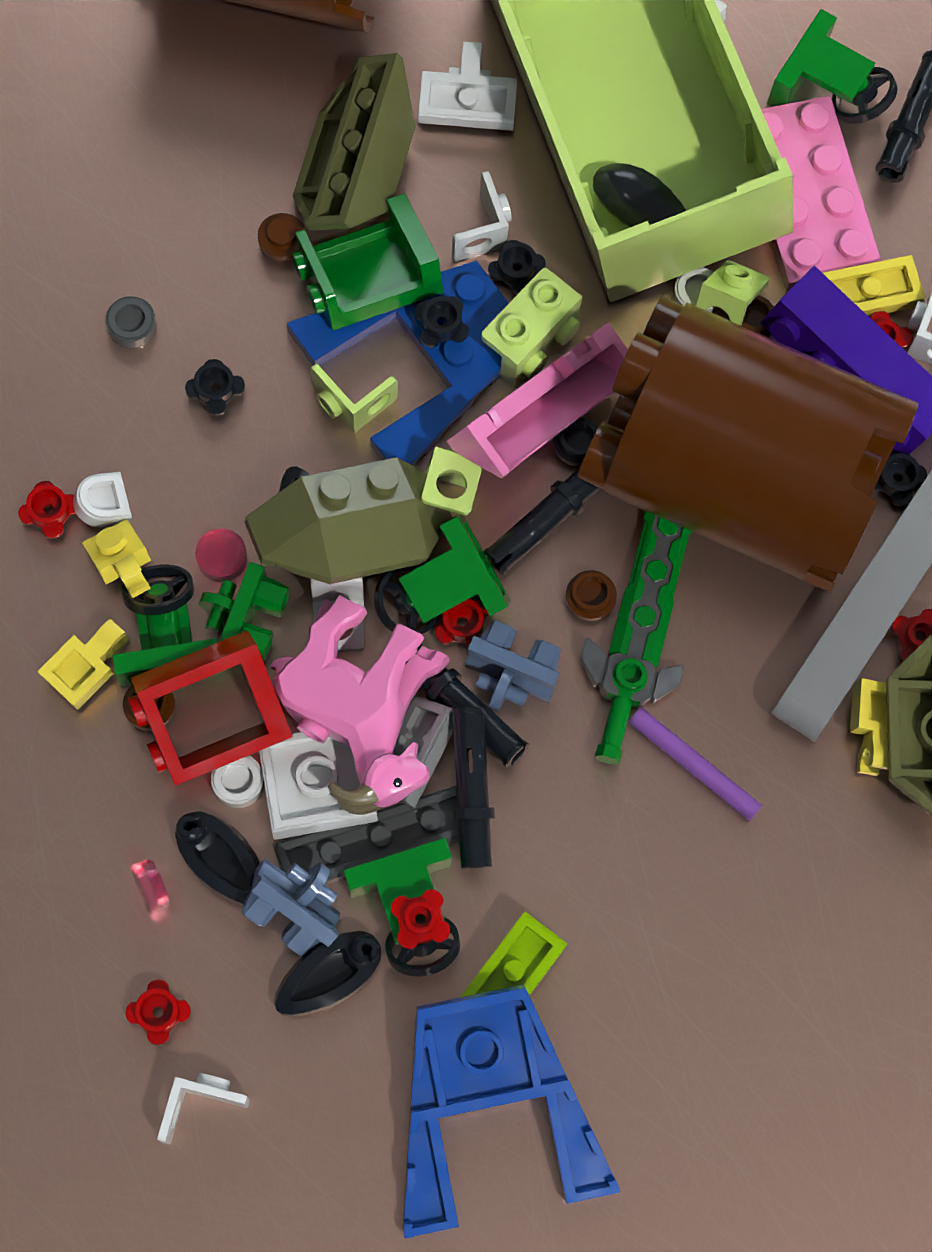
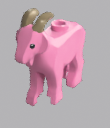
M339 595L334 603L325 599L321 604L314 622L309 626L308 641L303 651L294 658L288 656L279 657L272 662L270 667L276 671L273 687L277 698L291 717L300 722L297 727L299 731L319 743L324 744L327 738L330 737L351 747L360 788L357 790H347L334 782H330L328 789L330 794L337 800L338 805L351 814L365 815L398 803L415 790L424 786L430 779L429 768L417 759V743L413 742L399 756L393 755L411 700L424 681L440 673L450 660L448 655L423 646L417 651L424 637L422 634L399 623L394 628L381 656L367 672L346 660L337 659L338 640L346 630L359 625L367 614L363 606Z

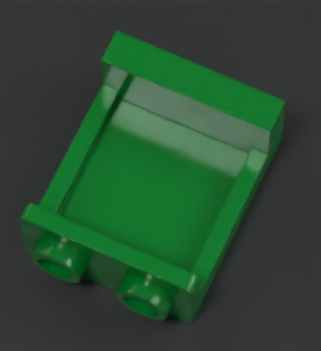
M405 193L387 199L390 220L315 246H312L305 229L295 232L299 251L291 254L296 272L301 281L309 279L311 285L307 286V291L313 309L317 315L325 313L333 331L444 293L439 258Z

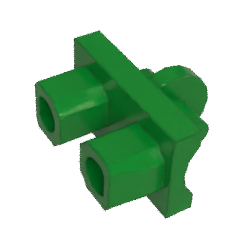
M249 562L235 601L232 598L237 585L231 581L223 580L218 594L204 592L198 604L210 613L205 626L208 630L219 633L224 619H228L219 642L248 630L257 644L262 660L265 662L274 635L273 631L252 625L254 616L258 610L281 618L288 603L290 592L289 587L266 577L264 566Z

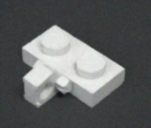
M463 41L461 68L449 67V73L422 71L418 123L513 131L517 78L491 76L492 70H481L482 43Z

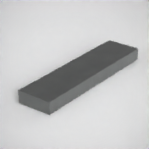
M456 786L421 796L415 808L399 803L377 810L378 822L299 835L274 843L273 847L279 867L286 873L292 864L296 863L309 872L316 864L322 863L330 869L329 876L324 884L327 885L345 879L344 870L442 838H446L448 846L458 843V821H453L452 810L457 809Z

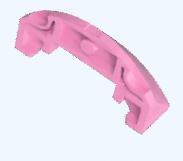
M606 323L448 439L447 443L454 452L502 479L540 447L614 393L612 388L628 348L610 323Z

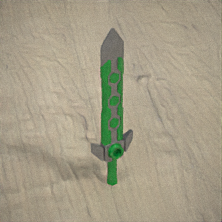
M647 511L644 514V525L629 583L624 590L609 647V659L606 657L607 653L590 638H586L580 657L592 686L597 687L598 685L600 694L605 699L612 701L601 744L597 745L595 753L598 761L610 765L620 764L623 752L621 746L631 707L638 708L644 706L648 701L654 704L678 688L684 670L683 665L662 668L659 672L655 673L674 605L673 597L689 535L692 531Z

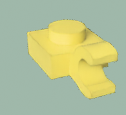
M127 519L112 527L103 529L97 535L82 542L89 558L106 585L120 578L132 598L151 589L140 567L151 561L150 556Z
M109 619L86 644L73 635L37 672L78 710L114 674L104 662L112 658L114 654H118L128 644L130 639L112 619Z
M864 678L853 683L850 733L864 735V740L857 756V773L878 776L880 768L889 770L886 683Z

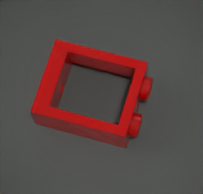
M248 630L131 678L137 693L127 698L139 727L150 724L156 741L147 744L158 773L169 770L175 786L293 737L257 644ZM239 665L262 723L178 757L154 699Z

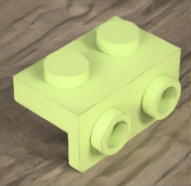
M548 268L541 269L482 331V341L502 356L500 377L513 388L525 377L531 379L537 375L549 359L547 353L557 343H560L562 346L568 343L581 325L578 318L582 296Z

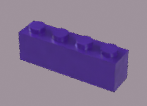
M814 265L779 300L760 323L771 333L775 341L918 402L914 420L904 443L896 442L893 448L898 453L909 455L932 434V376Z

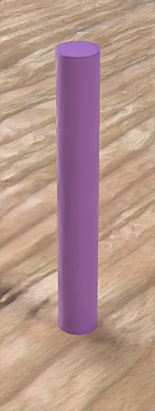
M640 707L628 722L747 820L750 821L762 807L761 803L644 708Z

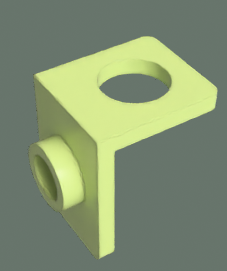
M727 260L702 283L696 306L707 310L709 307H719L728 314L730 321L742 325L747 306L768 286L770 278L750 268Z
M317 363L310 368L311 383L318 392L316 399L320 406L331 418L335 419L339 416L354 433L398 398V381L391 376L356 404H353ZM382 397L375 405L372 406V404L375 401Z
M435 446L425 471L427 477L421 495L422 502L461 515H468L472 509L482 467L454 452L453 449H443ZM437 479L465 487L464 494L458 498L443 496L437 489Z

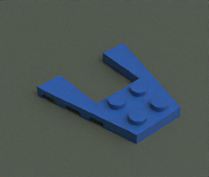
M477 260L442 271L441 277L444 293L334 331L325 313L318 315L314 313L287 323L288 333L312 366L316 363L321 366L397 319L447 387L446 390L370 437V446L381 460L398 457L414 465L423 455L426 456L440 441V436L458 417L461 418L473 406V401L488 385L491 386L500 377L502 356L484 343L481 335L482 331L509 303ZM439 296L459 298L463 303L462 321L469 328L468 337L461 343L449 340L440 342L433 348L425 346L420 340V334L423 329L421 321L415 317L416 306L422 301H429ZM440 318L437 320V323L439 325H445L446 320Z
M524 985L416 1006L403 1213V1232L405 1238L459 1227L438 1118L544 1096L566 1204L620 1193L618 1183L610 1170L602 1149L587 1121L578 1098Z

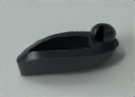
M612 163L600 167L593 177V190L600 203L610 214L629 227L646 221L651 225L686 211L675 194L659 178L643 168L624 163Z
M201 811L183 815L176 824L175 838L179 851L188 867L198 880L213 893L233 904L243 907V902L253 884L255 869L260 864L256 853L247 840L233 826L222 819Z
M352 931L339 934L329 947L320 942L307 954L299 958L284 976L275 994L274 1005L276 1010L281 1015L289 1017L308 1016L331 1009L349 999L372 977L380 963L381 946L378 940L365 931Z

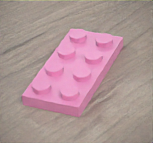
M825 96L761 109L782 158H786L793 175V233L771 241L786 291H789L814 265L824 273L881 261L831 97Z

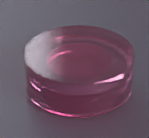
M211 530L201 537L196 546L195 556L198 567L202 574L212 581H231L237 578L246 567L247 551L244 541L237 533L231 530Z
M146 859L130 866L135 884L149 914L153 915L169 908L170 900L154 862Z

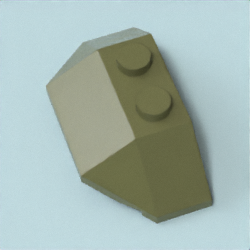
M398 53L359 57L351 68L353 73L337 87L318 114L293 192V198L304 218L303 221L311 231L352 228L389 211L387 199L395 196L416 128L404 62Z
M395 457L302 476L245 517L244 523L261 564L273 568L278 565L294 574L327 584H334L426 563L443 535L440 525L452 518L450 511L422 502L421 495L427 473ZM436 482L437 489H438V491L441 493V491H440V489H439V487H438V484H437V482Z
M931 634L886 679L889 781L932 816Z

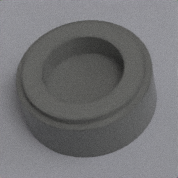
M134 296L120 298L109 307L106 314V326L109 335L121 347L130 349L142 347L150 342L156 333L157 322L153 308L142 298Z

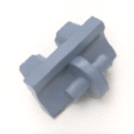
M492 620L480 638L473 636L467 650L468 657L465 662V667L481 673L476 686L493 693L489 707L499 712L505 699L524 706L529 694L549 703L560 674L556 670L561 649L544 640H536L528 658L510 651L517 631L507 624Z
M264 858L255 869L252 887L243 902V915L256 925L263 927L266 926L278 911L289 918L291 922L282 931L281 939L288 948L301 957L320 942L329 947L339 936V931L335 927L340 918V912L330 906L336 899L337 893L324 885L329 876L330 869L322 863H318L307 872L294 863L285 873Z

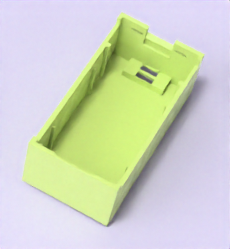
M491 0L610 303L793 233L792 172L786 158H782L715 0ZM612 163H624L643 168L659 178L680 200L686 211L651 225L646 221L629 227L610 214L600 203L593 190V177L600 167Z

